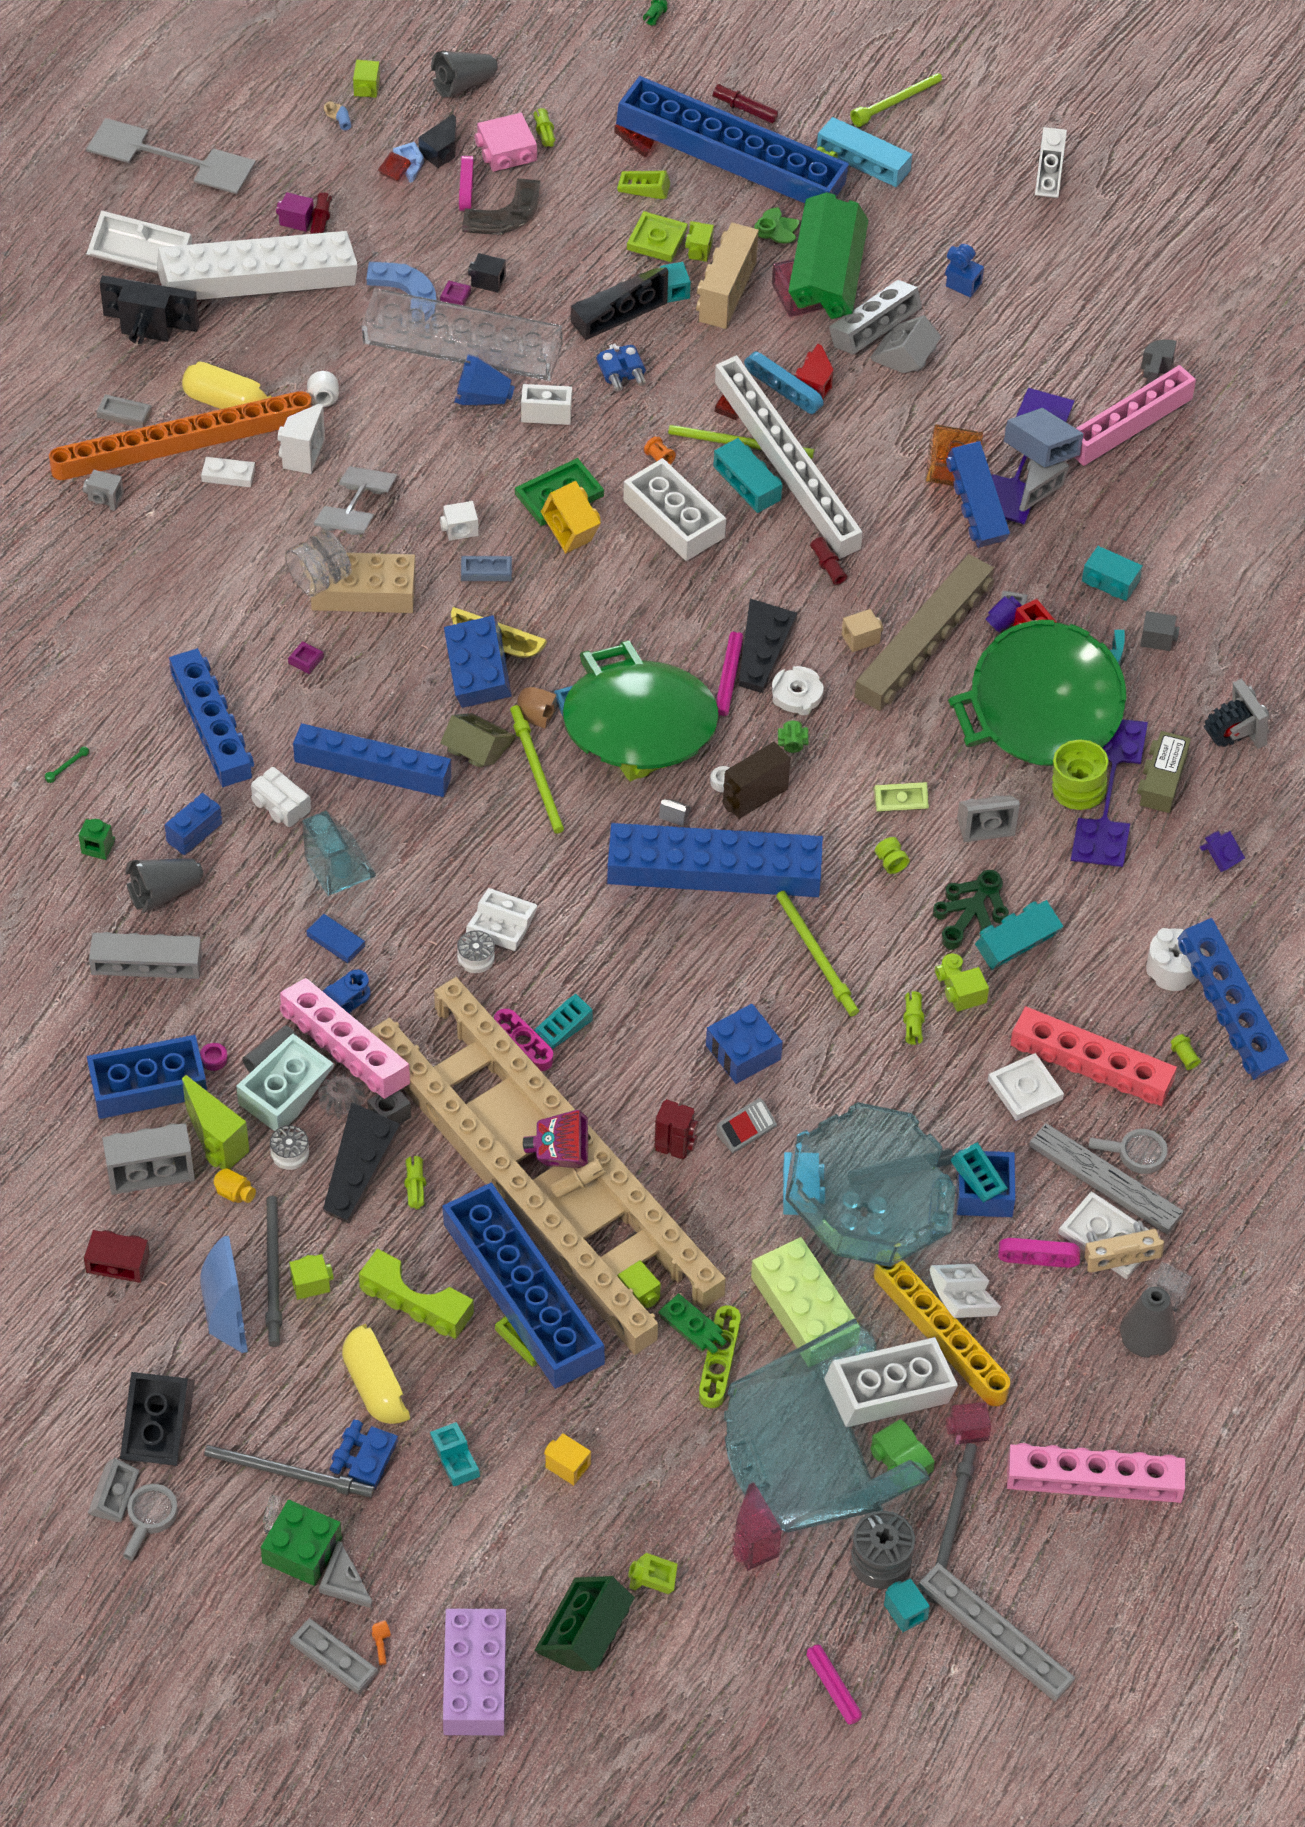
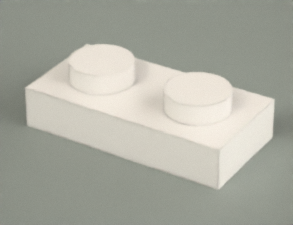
M206 457L201 474L202 482L251 487L255 472V462Z

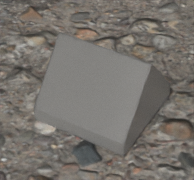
M663 799L660 804L659 818L684 826L692 807L672 799Z

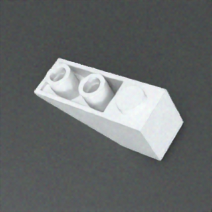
M1043 127L1035 196L1058 198L1067 130Z

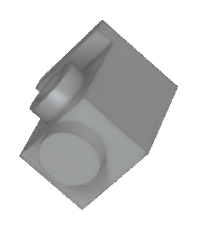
M93 470L90 478H87L84 482L83 493L88 494L89 501L109 505L110 510L115 511L124 494L122 476Z

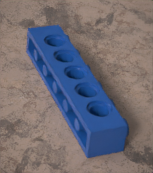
M198 648L169 657L170 673L222 788L251 779V767H254L253 757L250 752H245L244 747L246 746L243 735L235 730L237 728L235 718L232 713L228 714L226 710L228 705L225 696L218 693V681L215 675L211 676L209 673L211 669L207 657L202 658Z
M1213 918L1184 929L1177 938L1179 949L1183 955L1187 956L1191 963V971L1195 978L1200 980L1206 999L1210 1003L1212 1002L1217 1012L1216 1016L1219 1023L1225 1026L1232 1047L1238 1050L1245 1071L1251 1074L1253 1080H1256L1282 1068L1289 1061V1058ZM1200 948L1207 950L1210 957L1203 955ZM1213 972L1219 973L1222 976V980L1216 979ZM1226 995L1231 996L1235 1000V1004L1228 1002ZM1239 1019L1244 1020L1248 1028L1241 1026ZM1252 1043L1259 1045L1261 1052L1256 1051L1252 1047Z

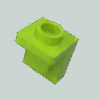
M645 1553L638 1560L633 1561L629 1568L628 1576L631 1578L629 1588L636 1591L643 1585L670 1594L674 1591L678 1564Z

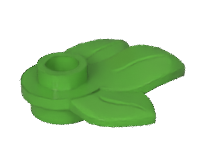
M777 207L765 211L763 217L759 218L755 223L754 228L759 230L758 236L761 238H771L778 243H791L796 240V236L793 233L799 226V220L781 217V211Z

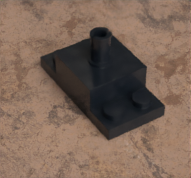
M102 275L99 283L103 315L119 318L121 334L129 335L131 342L136 344L138 337V344H142L144 338L168 342L173 328L197 332L199 316L195 291Z

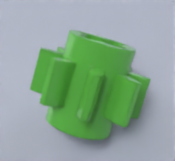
M788 721L784 723L783 728H778V745L784 746L785 751L797 753L803 749V745H809L808 727L802 728L800 722Z

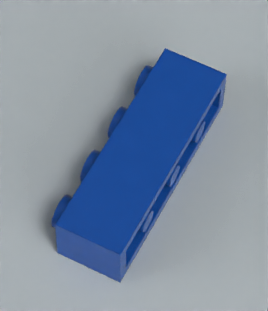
M978 441L952 448L946 458L948 470L954 474V489L956 494L961 496L963 502L961 510L964 518H968L971 540L976 542L977 548L1006 541L1010 531L981 442Z

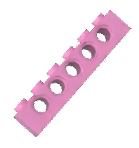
M307 978L280 992V1011L282 1015L294 1022L301 1032L307 1033L313 1038L320 1048L326 1049L337 1062H341L346 1066L353 1076L359 1077L365 1082L371 1091L378 1093L385 1099L410 1084L409 1063Z
M1027 1443L1010 1444L1007 1466V1489L1181 1503L1185 1491V1458H1177L1174 1455L1151 1456L1142 1452L1126 1454L1115 1450L1101 1452L1090 1451L1087 1448L1063 1449L1054 1445L1037 1447ZM1033 1464H1039V1465H1041L1043 1468H1042V1469H1037V1468H1034L1032 1465H1033ZM1061 1467H1070L1072 1471H1065ZM1090 1469H1098L1102 1473H1094ZM1120 1471H1126V1472L1130 1473L1131 1475H1129V1476L1122 1475V1474L1120 1473ZM1149 1474H1157L1159 1478H1153Z

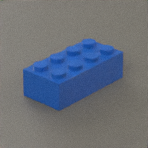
M196 1035L87 1056L89 1075L99 1119L185 1102L182 1078L185 1075L207 1091L206 1078Z

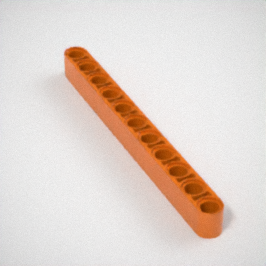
M297 391L57 447L49 453L51 474L57 480H67L92 474L93 470L105 471L276 431L281 426L284 427L287 417L312 407L311 396L306 392Z

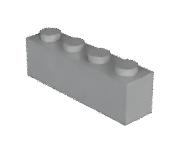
M111 932L92 933L89 955L91 975L199 979L202 958L201 937L191 935L167 936L164 934L140 935L137 933L113 934Z

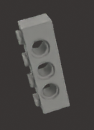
M897 280L854 309L852 314L845 315L829 326L834 347L854 355L921 309L922 305L918 287Z

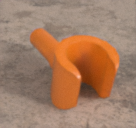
M385 1620L372 1626V1637L376 1642L379 1665L387 1664L383 1639L391 1636Z

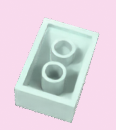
M292 1034L236 1086L238 1104L273 1131L280 1127L288 1126L298 1117L332 1070L334 1063L299 1037Z

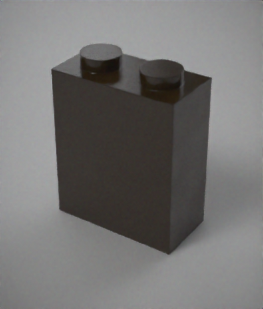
M775 741L725 771L722 802L725 809L730 813L732 812L738 819L788 790L791 758Z

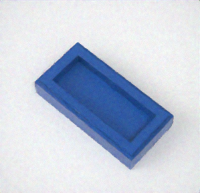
M325 914L306 931L307 937L346 963H349L365 947L363 939Z

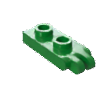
M679 1293L658 1311L661 1319L701 1352L707 1349L712 1354H715L718 1348L713 1344L714 1341L721 1347L727 1343L721 1336L723 1333L721 1328Z

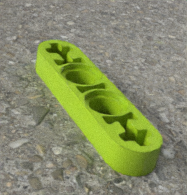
M731 1305L720 1307L714 1318V1323L723 1331L721 1336L730 1343V1347L725 1350L718 1349L715 1354L707 1350L699 1387V1401L707 1408L719 1407L723 1403L741 1319L739 1310ZM726 1316L731 1317L728 1331L723 1330ZM713 1364H721L724 1366L725 1371L721 1374H714L709 1370V1367ZM711 1382L716 1384V1394L713 1398L708 1397Z

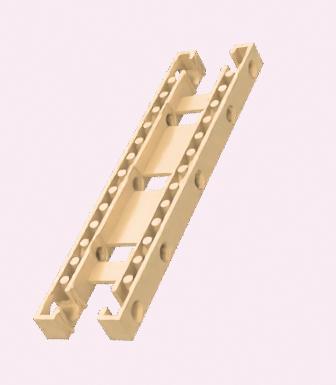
M457 977L434 990L435 1009L437 1010V1015L444 1019L449 1017V1009L452 1011L457 1021V1038L463 1040L468 1046L435 1067L421 1054L419 1046H414L400 1030L399 1023H394L391 1018L369 1030L409 1063L410 1084L403 1088L404 1091L486 1185L491 1182L493 1183L524 1229L634 1355L657 1341L658 1323L655 1320V1315L653 1313L650 1314L633 1295V1290L631 1288L628 1289L617 1277L619 1273L639 1260L644 1263L655 1256L670 1273L672 1281L680 1282L684 1273L692 1285V1303L694 1306L698 1305L701 1310L725 1295L726 1278L589 1125L588 1164L598 1158L606 1174L585 1184V1188L579 1187L557 1198L551 1189V1184L571 1174L574 1168L553 1166L533 1180L521 1168L518 1162L532 1154L524 1152L523 1138L537 1135V1122L541 1119L574 1111L575 1109ZM485 1066L493 1074L496 1073L502 1080L501 1083L467 1104L451 1088ZM620 1217L625 1224L629 1223L637 1234L600 1257L585 1239Z

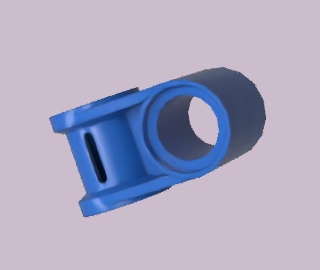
M359 969L348 972L344 977L334 984L327 986L322 991L349 1014L361 1004L367 1002L371 995L368 986V975Z

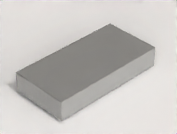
M105 394L96 413L97 418L142 428L152 412V407L148 404Z

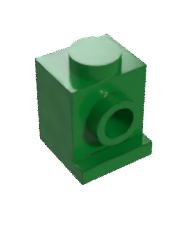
M96 818L86 819L79 833L81 854L106 860L116 840L112 835L111 825ZM92 842L99 843V848L91 846Z

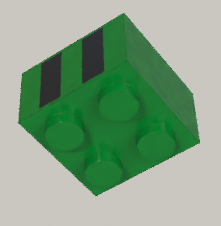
M288 1499L260 1547L262 1563L315 1586L331 1559L337 1541L342 1539L341 1522Z

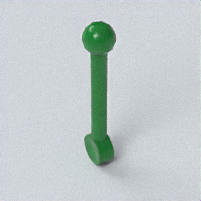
M81 747L79 753L54 772H47L45 774L46 782L53 783L56 780V776L82 756H87L89 754L88 747Z

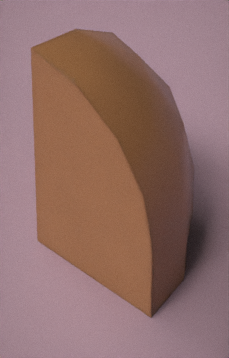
M535 687L523 689L518 696L517 705L520 706L524 720L546 729L556 712V694Z

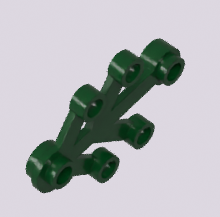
M995 870L983 871L975 881L948 884L945 896L950 902L939 901L934 904L933 916L939 920L946 919L949 913L964 910L955 925L947 926L942 931L941 941L947 949L954 950L962 945L963 932L975 914L981 927L980 932L992 925L983 903L987 896H989L994 908L992 913L994 922L1002 924L1001 921L1009 915V910L1004 906L999 894L1003 886V880ZM951 890H954V891H956L957 893L953 894V893H951L950 891H951ZM977 891L974 897L960 899L963 893ZM938 909H943V910H945V911H944V912H939V911H937V910H938ZM997 913H1003L1004 916H998Z

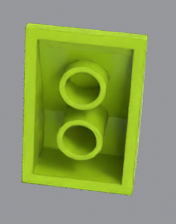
M185 1075L182 1078L185 1106L206 1159L214 1167H220L222 1170L225 1168L231 1169L249 1152L247 1123Z

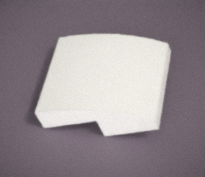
M488 888L478 902L477 912L468 923L466 932L473 930L483 931L492 937L496 945L516 951L537 910V905Z
M974 1264L931 1265L930 1274L937 1293L954 1318L997 1316L1001 1306L985 1290L989 1280Z

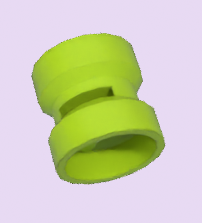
M886 838L875 847L874 852L879 860H883V867L887 873L896 874L908 866L910 859L905 851H901V844L897 838Z

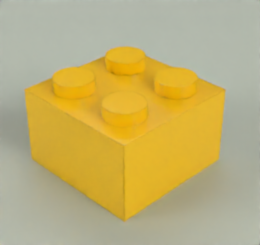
M576 481L551 492L541 510V514L565 554L591 542L601 524L598 511L591 507L584 488L579 487Z

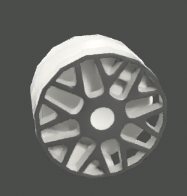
M475 930L466 932L460 937L457 943V960L459 965L465 968V971L482 973L492 967L495 959V943L492 937L483 931Z
M288 1125L280 1127L272 1133L270 1150L274 1164L282 1169L294 1170L307 1162L309 1158V1143L305 1131L300 1127Z

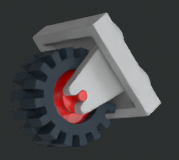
M1243 679L1233 682L1232 700L1227 705L1225 703L1221 704L1220 709L1215 708L1213 710L1215 713H1210L1208 715L1209 719L1205 720L1204 723L1206 725H1204V728L1213 742L1219 747L1221 745L1226 747L1228 743L1233 745L1235 740L1239 742L1242 740V737L1249 736L1257 749L1267 745V734L1269 733L1268 719L1270 715L1264 705H1260L1257 701L1253 688L1251 686L1247 687Z

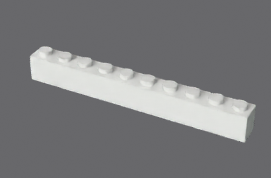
M736 355L716 364V385L838 558L841 559L860 550L862 543L861 529Z

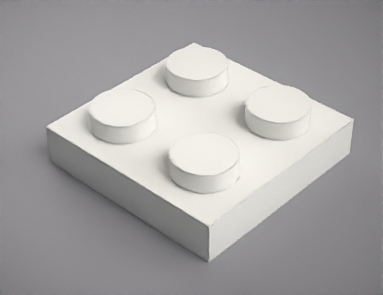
M1036 1053L988 1075L989 1083L1016 1121L1063 1100V1091Z

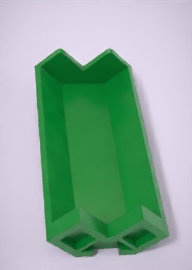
M826 192L805 200L788 292L798 308L821 303L830 319H836L853 313L869 220L859 203L851 200L845 202L836 199V195Z

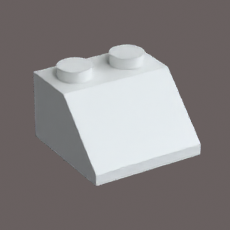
M317 404L287 417L284 427L281 426L279 428L278 441H281L279 457L282 458L283 469L312 474L325 440L323 405Z

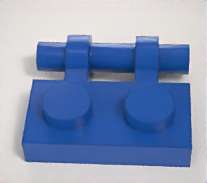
M354 1419L350 1427H347L342 1435L343 1441L340 1448L336 1449L333 1453L330 1471L340 1474L343 1467L349 1468L348 1477L353 1478L354 1482L374 1486L376 1489L398 1443V1436L372 1426L367 1436L360 1433L363 1423ZM353 1445L361 1447L357 1457L349 1454Z

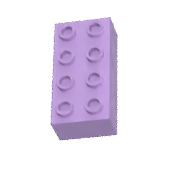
M446 1609L443 1697L444 1735L504 1736L506 1609Z

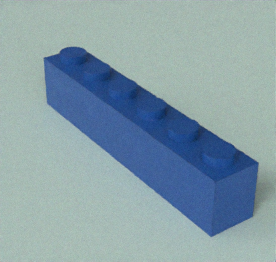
M301 723L293 742L294 762L435 796H445L452 778L451 758Z

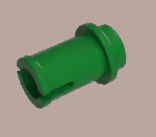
M652 0L650 8L643 15V20L645 21L649 16L646 23L651 26L655 25L661 14L667 11V1Z

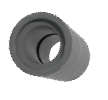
M285 1025L246 1054L242 1061L248 1072L251 1073L290 1035L294 1034L298 1037L294 1030Z

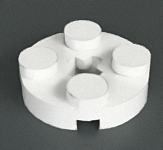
M795 666L793 670L786 672L784 669L777 673L772 682L773 703L786 711L807 715L820 704L823 697V683L820 682L818 674L809 668ZM801 687L802 692H794L792 689Z

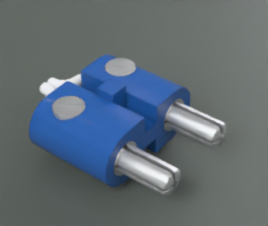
M611 344L608 350L602 351L597 355L596 360L605 381L612 384L616 392L623 389L621 382L623 377L626 376L628 380L636 379L639 386L646 384L643 376L646 369L634 345L619 347L616 344Z

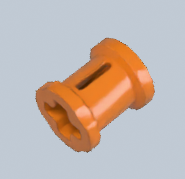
M655 436L651 438L644 446V453L652 456L656 461L663 458L671 465L676 457L675 451L668 449L660 437Z

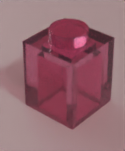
M986 1402L952 1406L950 1417H946V1427L948 1435L953 1434L955 1445L989 1441L991 1423Z

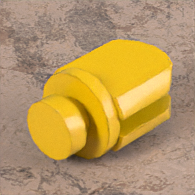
M225 1168L220 1170L214 1177L213 1183L217 1194L232 1202L241 1203L244 1201L250 1203L256 1195V1189L251 1186V1182L233 1170Z

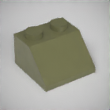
M474 713L456 714L451 716L440 743L448 747L447 751L456 756L464 755L469 758V763L483 768L486 765H494L514 741L516 735Z

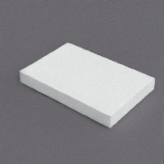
M1091 1191L1062 1224L1058 1234L1085 1251V1245L1089 1243L1086 1237L1087 1232L1095 1231L1098 1240L1136 1233L1133 1227L1136 1221ZM1141 1262L1111 1269L1125 1279H1128Z

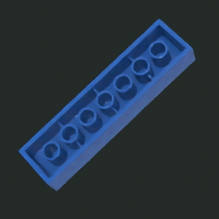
M611 823L607 884L777 895L780 891H785L788 896L819 897L823 836Z
M492 1182L442 1206L445 1228L555 1389L605 1364V1347L603 1342Z

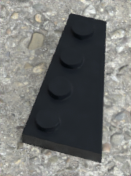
M750 598L739 677L740 687L759 693L764 692L797 621L798 613Z
M351 1102L323 1207L325 1213L348 1224L350 1223L402 1128L399 1123Z

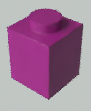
M286 192L283 200L279 201L276 207V214L279 215V225L306 232L313 219L311 215L314 209L313 198Z

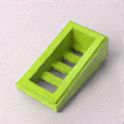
M622 171L617 190L622 193L666 199L670 180L667 171Z

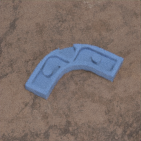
M369 262L366 279L367 285L395 287L405 291L412 300L410 323L434 325L436 292L431 281L422 272L407 264Z

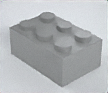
M186 1123L169 1124L165 1127L154 1129L144 1128L137 1132L115 1133L108 1137H102L112 1195L195 1181Z

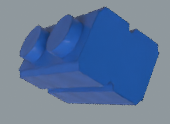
M201 793L194 799V802H190L164 824L166 841L181 854L186 855L222 824L221 807L207 795Z

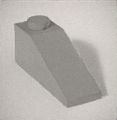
M1031 459L1027 466L1028 474L1019 510L1024 512L1063 486L1069 465L1062 461L1044 468Z

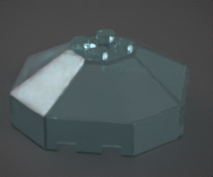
M857 1102L850 1106L848 1112L838 1116L835 1114L820 1122L818 1128L808 1132L805 1130L797 1135L790 1158L785 1199L835 1256L891 1267L951 1233L956 1187L953 1185L950 1176L944 1174L937 1167L942 1152L941 1144L931 1133L925 1135L918 1127L920 1121L912 1113ZM862 1206L867 1207V1211L871 1212L866 1217L861 1216V1212L857 1211L861 1210Z

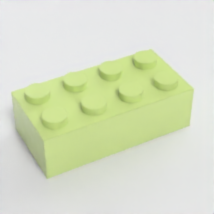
M802 1237L752 1260V1280L807 1364L857 1341L859 1323Z

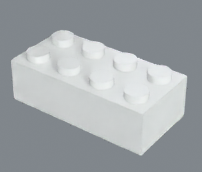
M663 458L624 481L623 501L685 561L725 538L726 518Z
M935 1337L834 1360L824 1378L846 1427L948 1404L958 1386Z

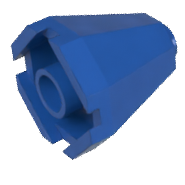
M467 354L466 360L470 361V363H464L457 388V394L461 396H455L454 403L461 405L505 404L506 399L511 400L515 386L510 385L511 379L479 357Z

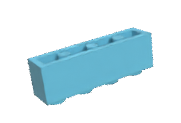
M834 117L818 132L817 148L820 146L828 152H837V159L847 162L849 166L894 187H897L911 171L912 153Z

